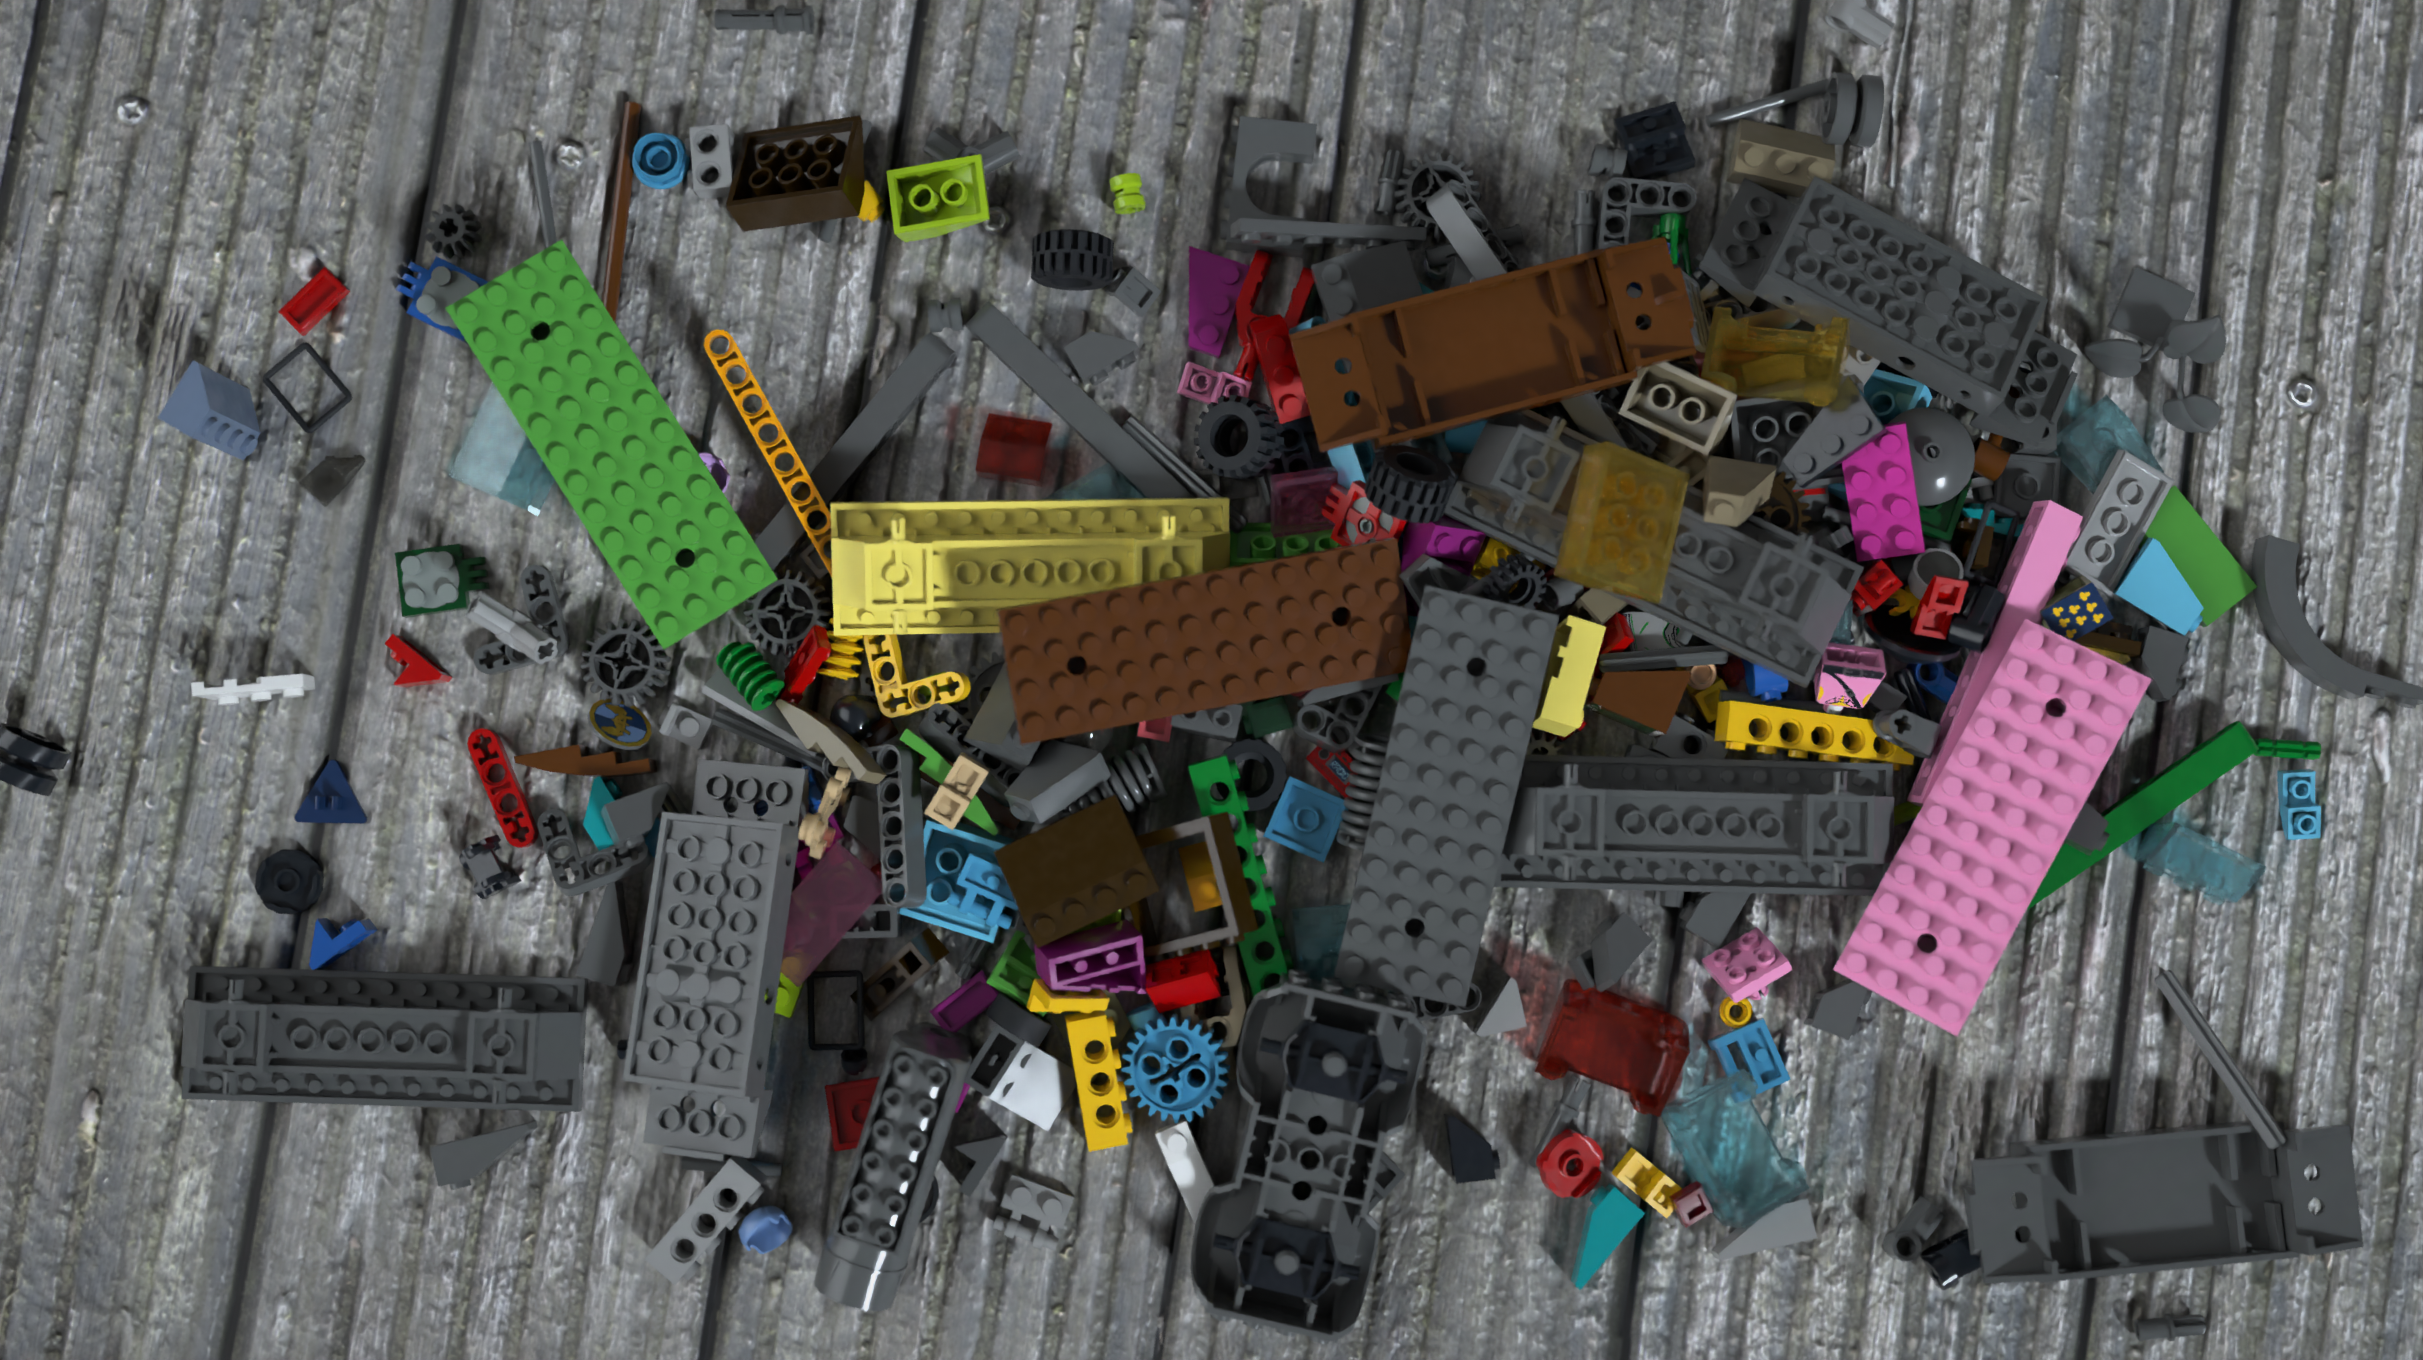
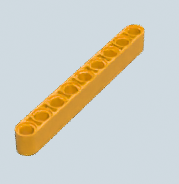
M717 329L711 331L704 340L705 350L832 577V559L824 554L825 544L831 541V514L733 337L724 330ZM724 338L728 340V351L721 355L713 353L711 344L715 339ZM734 367L744 369L746 372L745 379L738 384L729 382L727 374L730 369ZM750 396H756L762 401V407L756 413H748L744 410V401ZM766 425H773L778 429L777 438L770 443L762 441L759 436L761 429ZM789 454L794 458V466L790 471L783 472L777 469L776 460L780 455ZM805 483L810 487L811 493L806 500L798 501L793 498L792 489L796 484ZM816 511L822 512L827 518L825 527L819 530H814L808 525V517Z

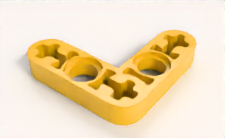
M864 635V646L878 706L885 716L890 718L904 717L929 710L936 703L951 704L961 701L969 695L971 689L969 678L961 672H945L908 683L897 635H885L886 640L882 641L881 644L875 643V639L879 635ZM890 652V656L878 658V654ZM886 662H890L895 670L894 676L890 680H885L881 674V668ZM953 681L959 682L960 687L955 689V692H941L939 688L953 684ZM924 685L931 691V699L926 704L921 703L918 699V690ZM908 697L910 703L898 704L896 708H891L890 702L894 698Z

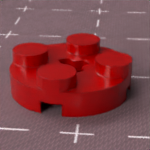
M1566 1129L1546 1145L1543 1152L1536 1159V1166L1540 1170L1542 1183L1552 1193L1562 1198L1570 1196L1579 1198L1588 1194L1599 1182L1602 1174L1599 1171L1600 1160L1603 1161V1153L1598 1143L1589 1136L1572 1129ZM1576 1158L1573 1163L1575 1166L1574 1170L1566 1169L1569 1160Z

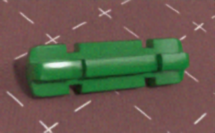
M2269 738L2255 739V742L2260 747L2254 753L2256 756L2309 760L2319 759L2321 756V744L2319 742L2273 740Z

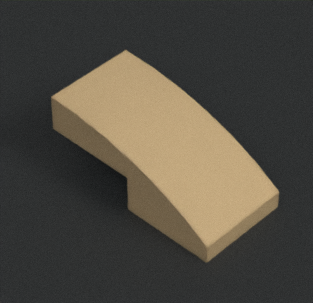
M962 752L924 813L954 830L990 769Z

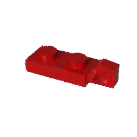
M815 625L807 634L784 670L786 678L783 682L785 686L776 698V702L778 699L799 703L803 698L802 693L808 684H812L820 665L829 658L831 653V643H829L825 627Z

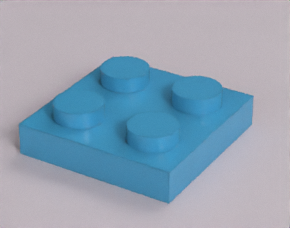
M1289 776L1263 837L1324 863L1338 831L1339 824L1342 821L1341 812L1347 809L1343 805L1344 800Z

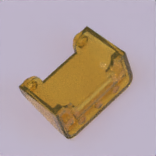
M1714 308L1701 378L1734 392L1737 396L1809 402L1815 406H1827L1829 403L1836 401L1850 349L1849 318L1832 317L1831 325L1828 328L1823 329V324H1816L1815 331L1809 332L1750 326L1749 318L1742 317L1741 322L1732 318L1731 308Z

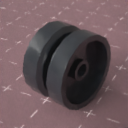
M0 724V749H2L0 750V780L32 793L50 796L58 778L48 769H64L72 752L60 744L32 731L9 724Z

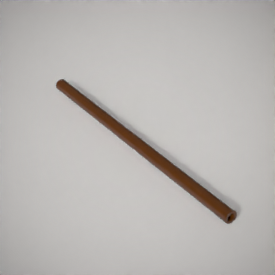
M625 102L602 303L615 324L634 173L632 157L634 147L637 144L641 104L636 102Z

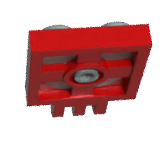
M1361 480L1353 481L1349 490L1337 483L1331 485L1330 492L1334 495L1329 494L1325 502L1329 506H1323L1321 511L1323 516L1335 523L1331 539L1341 546L1392 537L1396 538L1398 543L1406 521L1392 517L1373 506V503L1368 501L1364 493L1366 483Z

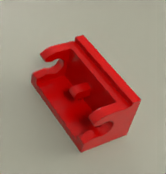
M1209 949L1200 950L1146 965L1145 989L1158 1012L1162 1013L1221 997V988L1215 979L1219 978L1220 974L1210 955Z

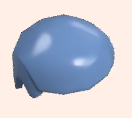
M763 1206L754 1209L743 1219L739 1227L741 1243L748 1251H751V1247H753L760 1254L776 1249L793 1232V1225L786 1214L775 1206Z

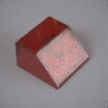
M989 413L980 439L975 469L978 477L1042 487L1053 423Z

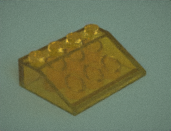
M1608 441L1585 446L1554 575L1582 586L1659 604L1690 474Z

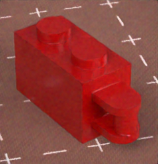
M1881 559L1862 570L1845 611L1850 615L1855 614L1857 617L1874 611L1904 584Z

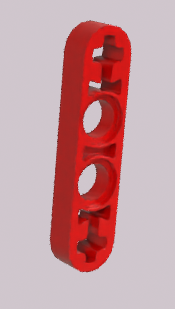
M476 729L468 737V749L505 838L514 847H530L538 839V827L502 741L493 730ZM481 736L491 738L492 742L487 745V748L491 755L498 753L499 758H492L483 763L482 759L489 757L485 749L477 747V744L481 742ZM494 764H500L505 769V776L500 782L495 783L489 778V769ZM511 793L517 798L518 804L514 811L508 813L501 807V800L506 794ZM523 813L524 818L517 819L521 827L529 828V832L525 834V841L522 838H515V833L519 831V828L515 821L508 823L507 818L517 817Z

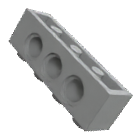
M732 1156L644 1260L674 1285L682 1277L688 1281L701 1266L697 1259L703 1252L710 1255L720 1244L722 1239L718 1235L725 1226L731 1231L743 1217V1214L739 1211L746 1202L753 1205L765 1191L760 1185L767 1176L746 1158ZM730 1188L734 1190L737 1194V1201L730 1202L726 1200L723 1195V1189ZM702 1214L712 1215L716 1221V1226L709 1227L705 1225L702 1221ZM681 1239L690 1240L694 1245V1251L688 1252L684 1250L681 1246Z

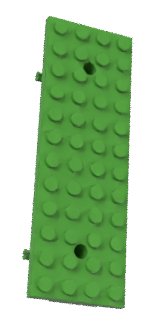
M562 239L445 308L664 650L778 580Z

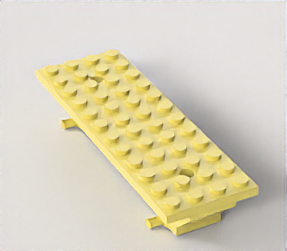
M1229 498L831 502L834 636L1001 633L997 609L1230 567Z

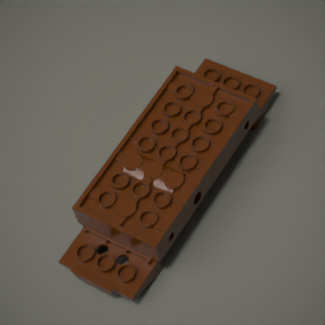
M1665 237L1605 250L1601 248L1366 309L1289 335L1321 453L1373 439L1377 450L1389 445H1396L1624 385L1638 377L1636 372L1638 369L1697 354L1690 330L1694 326V315L1682 271L1677 264H1672ZM1637 283L1642 289L1640 297L1632 298L1627 294L1628 284ZM1645 315L1650 319L1651 324L1648 330L1637 328L1635 324L1637 316ZM1347 359L1351 364L1350 372L1347 374L1338 373L1335 369L1337 360ZM1348 391L1356 392L1360 397L1359 404L1355 407L1346 405L1344 402L1345 393Z

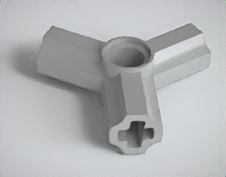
M482 591L469 604L465 615L495 633L494 636L513 649L523 652L541 665L547 661H552L556 656L558 641L544 632L542 625L515 608L511 610Z

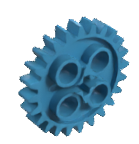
M1173 1014L1170 1023L1161 1015L1157 1019V1026L1149 1020L1145 1024L1146 1031L1139 1028L1135 1032L1138 1040L1131 1039L1128 1042V1047L1133 1051H1126L1122 1057L1131 1062L1121 1068L1122 1072L1131 1074L1123 1082L1124 1085H1134L1135 1087L1129 1096L1135 1097L1139 1095L1142 1099L1138 1107L1141 1108L1148 1104L1150 1106L1149 1116H1152L1157 1110L1161 1111V1121L1163 1122L1169 1114L1173 1115L1175 1123L1180 1121L1182 1114L1185 1115L1188 1122H1191L1194 1118V1111L1203 1117L1207 1112L1205 1105L1213 1109L1217 1104L1214 1097L1221 1099L1225 1093L1219 1086H1226L1229 1082L1227 1077L1221 1075L1230 1070V1065L1221 1063V1061L1227 1058L1228 1052H1218L1217 1050L1223 1042L1222 1039L1212 1041L1210 1038L1214 1033V1029L1212 1028L1204 1033L1201 1031L1203 1021L1198 1022L1194 1027L1191 1025V1016L1189 1015L1183 1023H1179L1177 1014ZM1174 1040L1184 1041L1188 1046V1052L1178 1051L1174 1046ZM1196 1053L1201 1055V1058L1187 1063L1181 1071L1175 1070L1155 1084L1151 1082L1152 1078L1165 1074L1171 1065L1177 1067ZM1146 1057H1156L1161 1064L1160 1068L1150 1067ZM1198 1068L1205 1073L1206 1080H1196L1192 1076L1191 1069ZM1164 1085L1174 1086L1177 1089L1178 1096L1172 1097L1167 1095L1164 1091Z

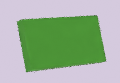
M2175 485L2171 486L2138 548L2141 549L2148 537L2160 542L2204 609L2200 613L2203 619L2200 624L2202 627H2207L2253 591L2257 585Z

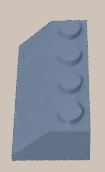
M194 360L158 416V419L191 438L243 461L246 456L255 450L258 443L257 438L260 435L250 389Z

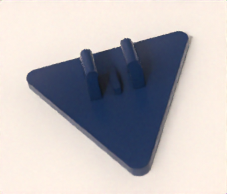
M330 760L295 814L294 820L296 822L357 824L367 822V816L337 760Z

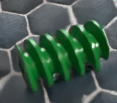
M738 641L732 642L724 646L716 657L718 667L723 669V673L727 678H730V682L734 687H737L738 692L741 696H744L745 701L748 705H751L753 711H761L770 706L784 689L785 684L783 680L777 678L778 675L775 670L770 669V664L763 660L762 654L756 651L753 643L741 644Z

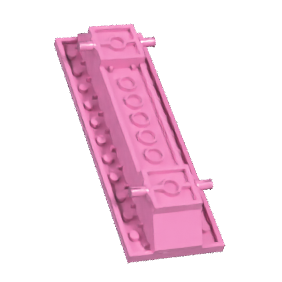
M2025 619L1833 970L1957 1037L2152 679Z

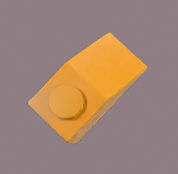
M1204 841L1179 848L1195 912L1223 905L1207 842Z

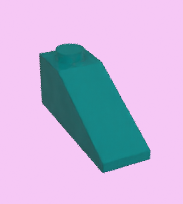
M1610 1183L1606 1187L1600 1186L1590 1198L1592 1204L1587 1210L1571 1277V1282L1579 1290L1584 1287L1645 1214Z

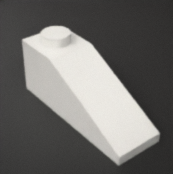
M1184 1118L1178 1123H1173L1156 1130L1155 1135L1194 1223H1196L1203 1199L1209 1189L1215 1185L1188 1120Z

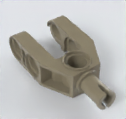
M1238 944L1222 947L1226 969L1224 982H1228L1233 1007L1230 1009V1014L1219 1015L1209 1019L1205 1015L1203 1002L1180 1007L1183 1021L1189 1015L1191 1016V1025L1194 1027L1198 1022L1203 1021L1201 1031L1204 1033L1212 1028L1214 1029V1033L1210 1038L1212 1041L1220 1040L1215 1034L1216 1023H1224L1227 1028V1035L1222 1039L1223 1042L1217 1050L1218 1052H1228L1227 1058L1221 1061V1063L1230 1065V1070L1221 1075L1229 1080L1237 1079V1061L1234 1049L1239 1044L1244 1019L1252 1002L1246 969Z

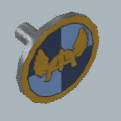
M601 699L592 705L588 713L589 726L594 734L603 741L599 747L602 753L612 752L614 747L638 752L639 748L647 744L652 734L651 724L647 717L637 707L633 705L632 707L625 706L622 700L618 706L611 704V699Z

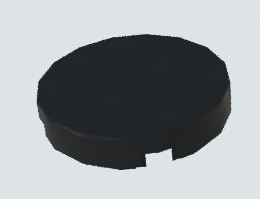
M283 849L261 862L256 872L255 889L257 895H260L262 903L268 909L278 914H297L308 910L318 901L323 891L324 876L320 864L312 855L301 850Z

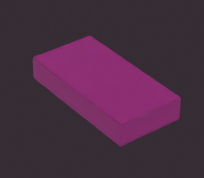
M980 971L929 1012L942 1028L957 1032L993 1003L999 991L986 983L988 977L983 971Z

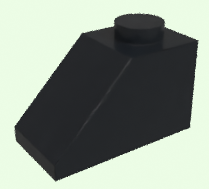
M1451 1113L1444 1114L1453 1181L1456 1184L1496 1179L1495 1170L1500 1169L1498 1150H1492L1491 1144Z

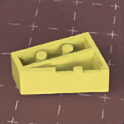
M1570 615L1556 626L1533 728L1566 737L1581 726L1584 718L1583 707L1606 626Z

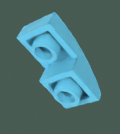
M2314 770L2277 771L2280 816L2284 836L2287 840L2321 838V806L2315 804L2316 771Z

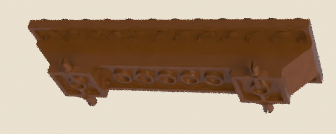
M1392 537L997 609L1020 744L1405 672L1412 641L1404 586L1399 576L1402 572L1397 539Z

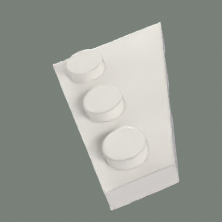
M292 674L258 677L255 683H251V680H223V686L206 684L204 682H192L191 688L192 696L218 700V705L239 704V698L250 697L251 701L271 700V694L283 693L284 698L304 696V690L315 689L314 676Z

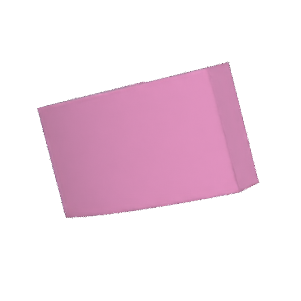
M1188 362L1185 365L1177 394L1206 404L1211 402L1218 403V398L1223 396L1230 398V395H1238L1248 398L1252 383L1225 372L1218 373Z

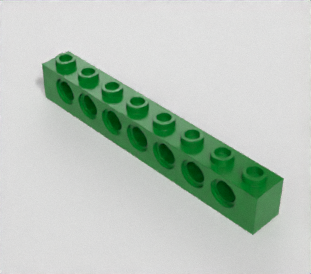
M1227 753L1190 763L1188 768L1202 818L1228 812V814H1232L1238 819L1239 824L1233 830L1237 846L1245 848L1248 854L1247 858L1241 862L1245 878L1253 879L1257 886L1249 894L1253 910L1262 911L1266 917L1262 924L1257 925L1258 930L1244 933L1245 940L1238 942L1253 997H1255L1260 991L1269 988L1264 982L1267 975L1277 973L1281 976V972L1289 973L1290 969H1294L1290 950L1283 951L1280 938L1285 937L1281 919H1274L1271 906H1275L1276 901L1272 887H1265L1262 875L1267 874L1263 855L1256 856L1253 843L1258 842L1254 824H1247L1244 811L1249 810L1245 792H1238L1235 779L1240 778L1235 759L1229 760ZM1216 782H1223L1229 787V795L1224 799H1216L1211 794V786ZM1262 941L1270 942L1274 946V952L1268 957L1260 956L1255 950L1258 943Z

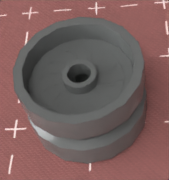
M1832 73L1826 86L1822 106L1821 137L1823 143L1842 145L1849 137L1851 144L1856 147L1871 148L1874 145L1879 133L1884 108V82L1881 76L1862 74L1858 81L1855 82L1853 74Z

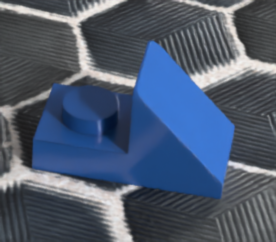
M318 918L315 923L309 961L311 969H326L376 932L377 928L370 919L357 921L354 918L339 928L341 932L339 934L328 918Z

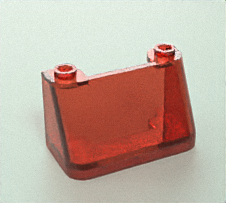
M1567 979L1561 988L1535 1061L1534 1071L1549 1080L1562 1079L1566 1076L1567 1071L1577 1073L1628 1092L1629 1101L1637 1112L1660 1117L1690 1053L1689 1027L1684 1020L1673 1014L1607 990L1600 992L1596 986L1583 991L1578 980Z

